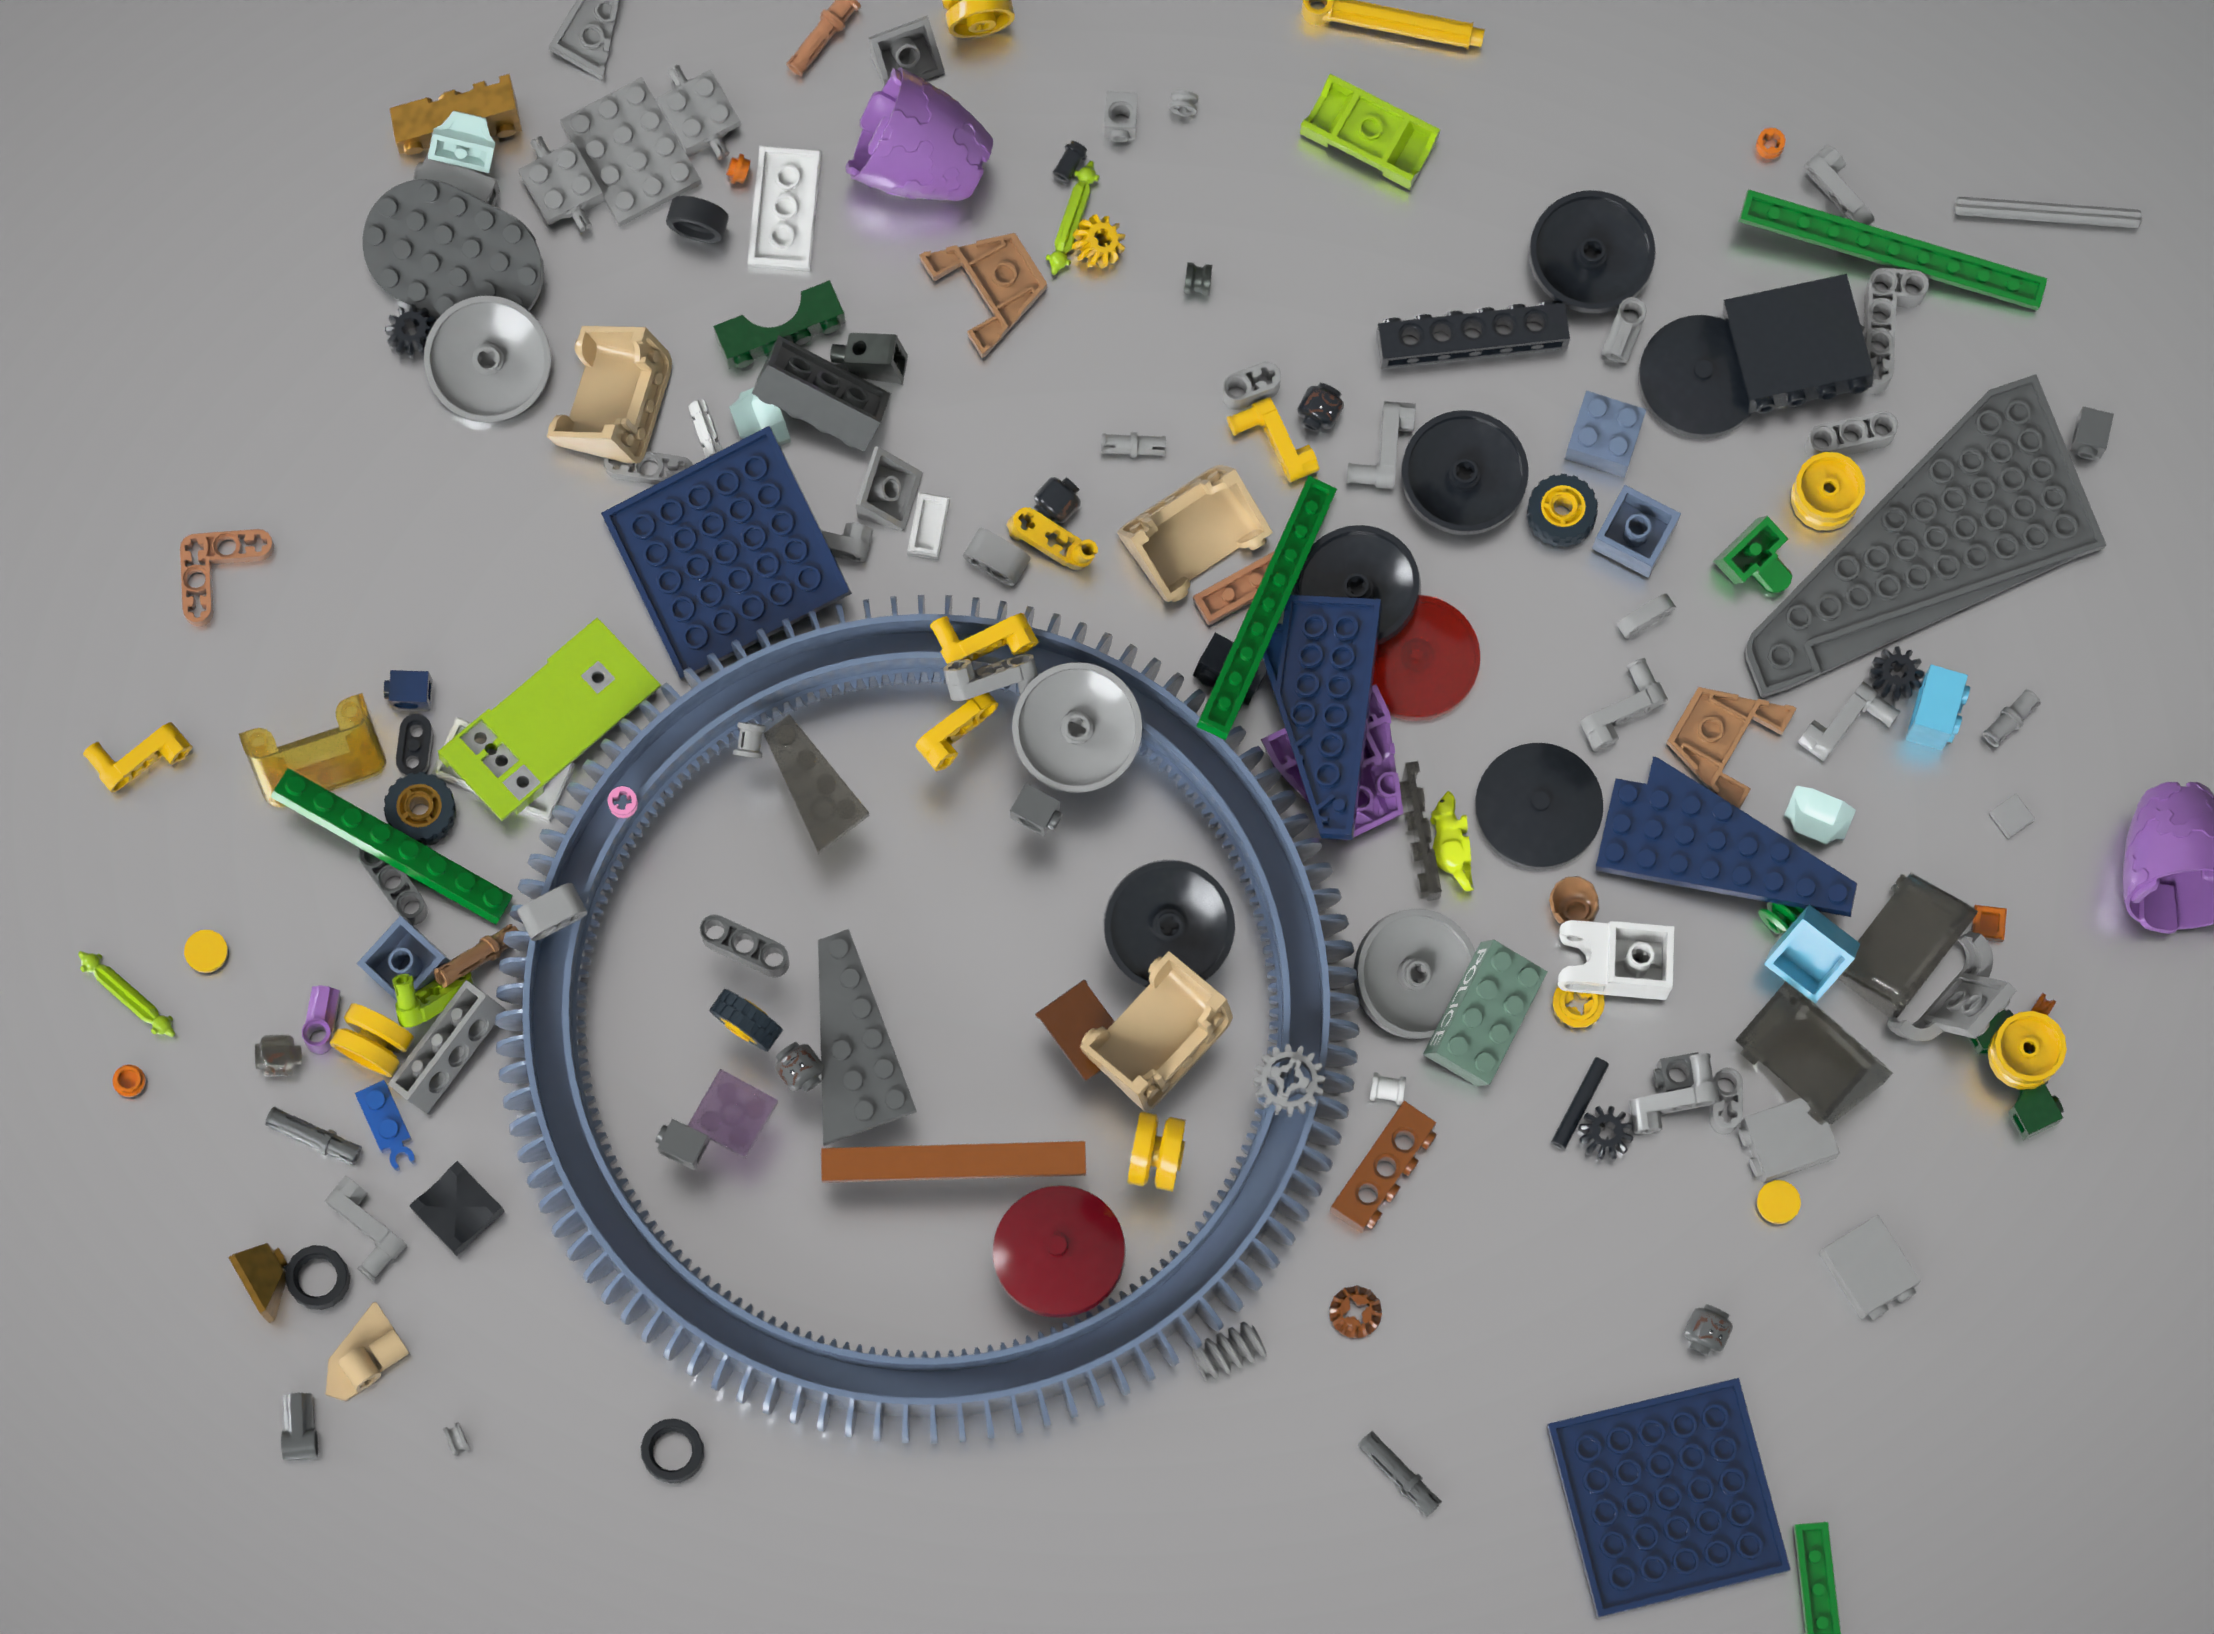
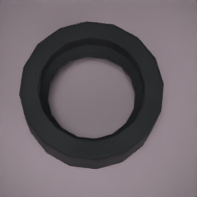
M676 196L672 199L666 224L674 232L689 239L714 243L723 239L729 215L723 208L707 200L692 196Z
M312 1245L301 1249L292 1256L286 1267L285 1281L288 1291L299 1304L309 1309L323 1310L333 1307L343 1299L349 1288L350 1274L347 1264L336 1251L327 1246ZM316 1258L325 1259L335 1267L337 1273V1280L333 1289L326 1295L319 1297L306 1294L301 1289L298 1281L302 1266Z
M664 1419L653 1424L645 1433L641 1443V1458L648 1472L657 1480L666 1483H681L693 1477L700 1469L704 1459V1444L698 1431L688 1422L679 1419ZM667 1432L683 1434L692 1445V1455L689 1462L678 1470L662 1468L656 1463L653 1456V1447L656 1440Z

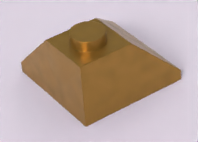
M268 1243L235 1253L228 1258L259 1313L268 1323H271L276 1318L286 1284V1272L283 1267L288 1265V1262L279 1247L273 1250Z

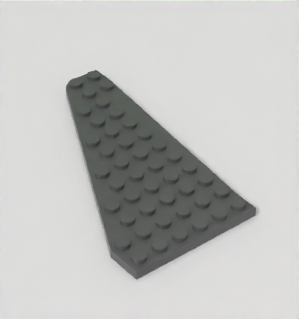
M2037 374L1990 389L1754 630L1747 642L1745 656L1761 698L1793 688L2070 560L2105 548V540Z

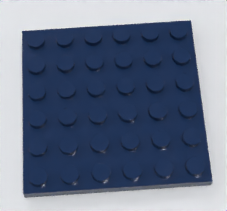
M770 426L601 513L680 679L683 681L686 680L683 673L686 668L690 667L697 674L710 667L707 660L708 654L713 652L720 662L734 655L731 646L732 641L737 639L743 649H746L759 642L756 630L763 628L766 636L769 637L784 629L782 620L788 618L792 625L808 617L809 611L815 610L817 612L852 594Z
M1739 1378L1565 1419L1547 1425L1597 1618L1791 1570Z

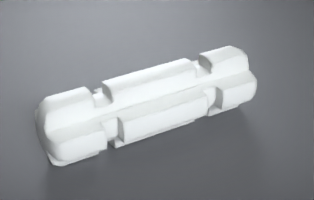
M693 401L688 406L691 417L696 419L693 423L701 445H705L703 452L707 458L723 449L721 443L716 441L719 438L711 415H707L709 409L706 401Z

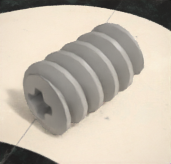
M1245 1321L1241 1322L1240 1333L1233 1327L1228 1328L1229 1339L1221 1332L1217 1333V1344L1210 1338L1204 1339L1205 1350L1201 1347L1198 1349L1192 1347L1195 1361L1206 1382L1207 1373H1210L1215 1379H1219L1218 1368L1220 1367L1227 1374L1231 1373V1362L1242 1368V1357L1244 1356L1251 1363L1255 1362V1351H1258L1263 1357L1267 1356L1263 1343L1253 1325L1251 1328Z

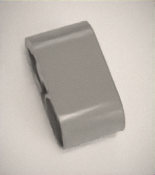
M1263 362L1229 375L1223 384L1222 397L1225 405L1231 409L1240 410L1267 397H1274L1280 388L1281 372L1279 368L1273 363ZM1266 377L1268 381L1272 380V382L1267 384L1265 380L1261 381V378ZM1238 386L1245 390V394L1237 397L1230 394L1229 390L1232 387Z
M979 528L963 554V557L972 565L1011 586L1016 584L1031 559L1022 549L984 528Z
M567 883L524 904L517 910V913L531 940L537 941L580 920L587 914V910L573 883Z
M1723 1068L1713 1078V1081L1717 1082L1720 1102L1710 1105V1124L1717 1133L1730 1134L1737 1128L1743 1116V1080L1737 1070ZM1722 1078L1730 1079L1734 1084V1091L1724 1092L1721 1090L1718 1080ZM1725 1102H1730L1727 1114L1729 1117H1733L1728 1124L1725 1123L1723 1117H1719L1725 1108Z

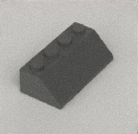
M778 336L752 391V394L757 396L762 402L770 405L773 404L786 411L791 417L802 419L812 424L818 431L829 433L841 439L847 446L858 448L862 451L866 450L878 429L891 394L781 336Z

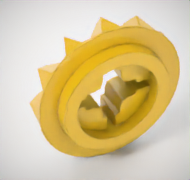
M1557 987L1553 996V1011L1558 1016L1560 1022H1564L1572 1028H1586L1600 1018L1604 1010V995L1576 992V995L1582 1000L1591 999L1583 1005V1015H1581L1577 1007H1566L1569 1003L1573 1002L1574 992L1563 991Z

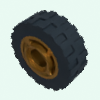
M425 772L409 773L407 776L397 779L396 783L388 789V795H385L384 814L388 825L425 846L431 843L435 844L439 842V839L445 838L448 835L449 829H452L454 825L456 809L452 791L450 788L448 789L442 779L439 780L436 775H428ZM417 804H425L429 807L422 815H416L411 812L412 808Z

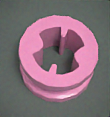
M620 786L610 792L608 806L612 814L624 819L636 812L638 801L632 789ZM620 795H626L628 801L632 799V803L626 804L624 810H620L618 804L614 806V801H619Z

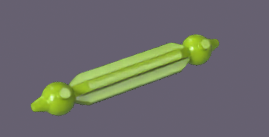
M1089 161L1079 171L1075 170L1074 176L1078 177L1079 182L1073 187L1055 240L1056 251L1051 255H1046V260L1051 265V274L1056 275L1066 265L1070 266L1071 260L1067 258L1066 254L1072 249V244L1075 242V238L1072 236L1073 232L1079 229V223L1082 221L1091 195L1090 184L1100 179V175H1096L1093 161Z
M79 951L78 956L81 959L82 965L80 970L82 972H93L96 980L141 1020L151 1023L152 1034L175 1036L171 1023L173 1018L171 1016L159 1015L157 1008L111 967L102 965L101 954H88Z

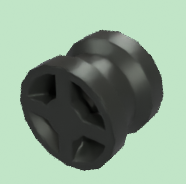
M1187 262L1184 293L1191 294L1193 291H1198L1202 295L1209 296L1212 265L1206 264L1203 267H1199L1194 263Z

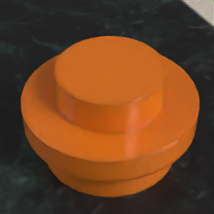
M739 153L737 159L732 157L729 162L726 175L731 176L730 183L732 184L736 182L743 184L751 160L744 158V154Z
M131 1064L121 1066L113 1076L114 1089L124 1097H134L140 1094L146 1084L143 1071Z

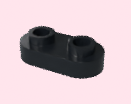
M411 714L404 718L400 724L396 766L404 777L409 773H426L429 767L433 728L430 721L421 714ZM415 728L423 730L419 737L411 735ZM411 759L419 761L418 765L414 768L407 766Z

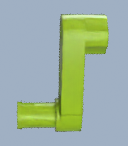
M471 972L460 977L445 988L434 980L416 992L412 975L401 974L394 977L392 983L397 998L395 1008L399 1025L405 1028L415 1027L441 1013L466 980L474 985Z

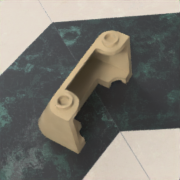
M582 326L579 337L575 342V352L580 361L585 365L570 416L556 415L549 424L547 437L559 447L624 463H640L646 454L672 369L671 355L646 327Z
M1217 465L1203 472L1126 523L1117 531L1126 548L1162 598L1168 602L1171 600L1172 602L1179 601L1188 595L1189 591L1187 589L1191 585L1190 580L1238 548L1249 547L1250 550H1255L1267 542L1266 537L1273 533L1237 471L1224 465Z
M1169 951L1163 958L1158 957L1150 965L1148 970L1150 973V984L1107 1030L1104 1027H1100L1097 1030L1095 1028L1089 1030L1083 1037L1082 1045L1080 1046L1082 1052L1145 1112L1153 1109L1226 1031L1233 1019L1227 999Z

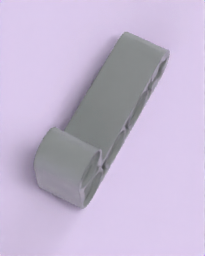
M1879 268L1871 274L1866 285L1863 324L1865 328L1863 335L1872 369L1874 371L1876 364H1880L1878 376L1881 378L1880 380L1876 379L1874 374L1873 387L1866 390L1869 393L1879 394L1885 391L1891 381L1894 372L1897 306L1916 307L1923 301L1929 287V281L1926 275L1920 271ZM1883 282L1888 286L1889 290L1880 291L1875 287L1874 283ZM1913 284L1919 288L1920 292L1910 293L1906 289V285ZM1877 311L1883 312L1887 320H1877L1873 313ZM1871 342H1882L1886 349L1882 351L1876 350L1871 345Z

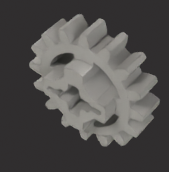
M1286 1044L1285 1052H1280L1277 1047H1273L1272 1058L1266 1054L1262 1056L1265 1066L1256 1065L1255 1072L1261 1075V1077L1253 1079V1085L1261 1086L1256 1092V1097H1266L1263 1105L1265 1109L1272 1104L1276 1106L1275 1115H1279L1282 1109L1287 1110L1288 1117H1292L1294 1109H1298L1303 1115L1306 1112L1305 1104L1312 1107L1316 1106L1317 1102L1313 1095L1322 1096L1323 1089L1317 1086L1318 1084L1325 1083V1076L1317 1075L1323 1066L1321 1063L1313 1065L1312 1062L1315 1054L1312 1052L1305 1057L1302 1046L1296 1052H1292L1290 1044ZM1290 1060L1289 1064L1282 1067L1274 1066L1278 1062ZM1301 1065L1308 1070L1311 1081L1303 1076L1300 1069ZM1292 1069H1295L1293 1075L1295 1083H1291L1284 1093L1285 1085L1283 1078H1287L1288 1074H1291ZM1267 1080L1275 1085L1278 1091L1277 1097L1270 1091ZM1296 1094L1305 1095L1298 1100L1288 1101L1289 1097Z

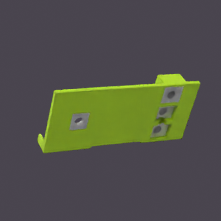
M597 617L550 656L545 666L492 710L487 709L438 751V756L447 768L451 766L501 821H504L513 812L518 815L544 793L543 787L635 710L640 703L661 688V684ZM596 673L602 674L604 676L603 682L595 683L592 680L593 675ZM478 738L486 739L483 744H478L475 741ZM494 749L497 752L494 755H489L487 751ZM502 760L507 762V765L503 767L497 765ZM521 783L528 784V786L524 788L519 787Z

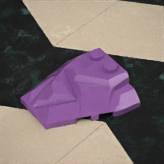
M1376 684L1372 686L1354 837L1403 814L1399 776L1396 773L1394 759L1395 746L1392 743L1390 729L1391 716ZM1286 728L1262 738L1261 742L1273 767H1276L1281 776L1309 803Z

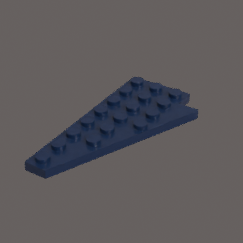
M1290 595L1284 610L1283 624H1277L1263 655L1267 673L1321 838L1353 840L1383 605L1381 599Z
M1653 757L1647 784L1615 779L1596 863V871L1803 909L1811 905L1819 912L1851 917L1857 890V883L1660 758Z

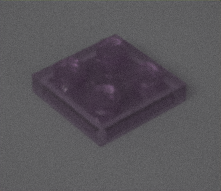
M720 1069L688 1126L708 1135V1138L713 1142L746 1159L777 1106L778 1100Z

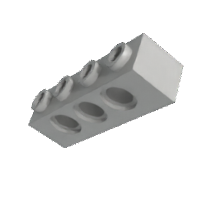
M466 980L389 1081L388 1085L406 1100L428 1113L493 1028L496 1014L504 1012L506 1009Z

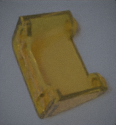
M362 693L342 700L335 712L339 727L277 747L273 735L266 729L255 728L239 733L248 762L260 791L268 804L274 807L285 806L270 796L287 768L299 773L328 791L351 785L382 773L387 763L386 755L372 712Z

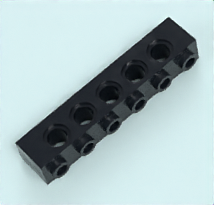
M1552 300L1543 301L1538 306L1526 307L1524 304H1514L1504 310L1485 307L1478 309L1476 313L1464 314L1462 311H1451L1446 313L1445 316L1440 317L1422 314L1414 317L1413 320L1401 321V318H1388L1383 320V323H1378L1376 332L1381 369L1567 349L1570 341L1565 303L1557 304L1556 301ZM1536 321L1543 328L1539 331H1533L1528 328L1527 323ZM1506 325L1512 332L1501 334L1496 330V327ZM1469 328L1477 329L1481 335L1476 338H1471L1467 336L1464 331ZM1440 331L1448 334L1449 339L1439 341L1435 339L1433 334ZM1406 335H1413L1418 339V342L1409 345L1402 338Z

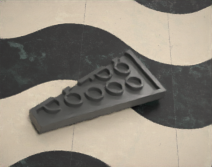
M849 929L818 940L821 1062L824 1066L821 1073L824 1146L917 1112Z

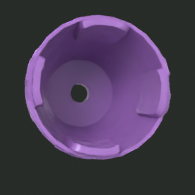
M893 68L890 74L891 77L881 91H876L872 94L860 118L859 126L862 128V132L853 160H849L845 166L846 173L850 174L851 179L871 188L904 198L961 201L969 198L983 175L984 169L982 164L989 160L992 152V136L969 111L948 93L903 68Z
M2165 782L2150 788L2141 797L2132 818L2126 840L2123 865L2124 902L2128 914L2148 930L2171 934L2178 929H2193L2214 924V794L2207 786L2199 782H2188L2186 786H2180L2178 782Z

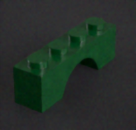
M828 280L801 291L800 305L796 314L788 322L780 326L761 327L740 315L717 324L713 328L728 368L736 367L740 369L751 365L756 358L764 355L768 357L778 336L796 345H802L809 342L814 335L822 332L830 334L840 329L841 325L845 324V316L831 281Z
M2004 1009L1998 1012L1989 1022L1988 1029L1982 1035L1977 1036L1975 1039L1969 1037L1978 1055H1988L1992 1036L2007 1018L2013 1016L2011 1010ZM2048 1081L2035 1089L2019 1090L2018 1099L2009 1111L2023 1140L2057 1125L2063 1119L2061 1114L2064 1112L2063 1106L2056 1095L2052 1096L2046 1086Z

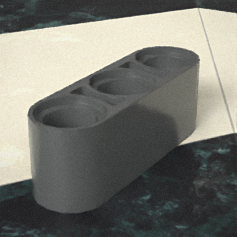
M360 848L358 855L362 865L399 917L401 915L412 925L423 922L428 914V907L408 876L382 860L377 863L367 862V857L370 853ZM398 876L401 878L398 887L394 889L385 887L389 877ZM416 901L420 903L419 909L415 913H404V907L408 902Z
M709 915L701 922V938L709 949L770 977H780L789 969L788 952L782 944L719 915ZM720 926L724 929V933L718 939H711L706 935L709 928ZM747 939L752 941L754 945L749 952L742 953L736 950V945L741 940ZM778 953L783 956V961L778 966H769L765 962L768 955Z

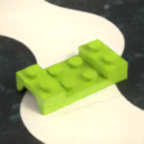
M1329 74L1319 99L1309 116L1301 124L1300 134L1325 147H1328L1330 144L1383 171L1382 176L1410 190L1439 139L1440 129Z

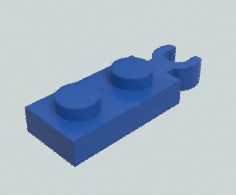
M382 1080L356 1092L357 1100L380 1151L384 1153L391 1150L389 1160L392 1167L396 1171L400 1170L397 1163L400 1155H407L412 1164L416 1163L412 1150L404 1146V1143L412 1139L386 1081Z

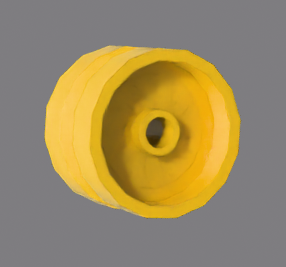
M942 0L943 8L948 10L946 13L948 30L954 37L976 38L1001 31L1015 20L1011 0Z
M1823 452L1814 455L1801 466L1792 486L1791 505L1793 510L1805 525L1816 530L1832 531L1844 527L1854 518L1865 494V478L1860 467L1851 458L1843 454Z
M351 1003L344 1019L347 1025L355 1031L346 1028L337 1029L330 1041V1045L358 1064L383 1076L392 1078L400 1062L397 1056L388 1049L398 1053L407 1052L414 1040V1036L390 1018L362 1005Z
M2036 1011L2019 1012L2007 1018L1992 1036L1988 1048L1989 1065L1995 1076L2007 1086L2020 1090L2035 1089L2046 1083L2063 1064L2067 1051L2065 1035L2058 1023L2048 1015Z
M1140 1112L1131 1156L1128 1184L1145 1186L1149 1180L1151 1167H1156L1154 1182L1156 1188L1173 1192L1177 1171L1181 1170L1185 1148L1183 1136L1186 1120L1169 1117L1165 1121L1163 1135L1157 1136L1159 1124L1157 1114Z

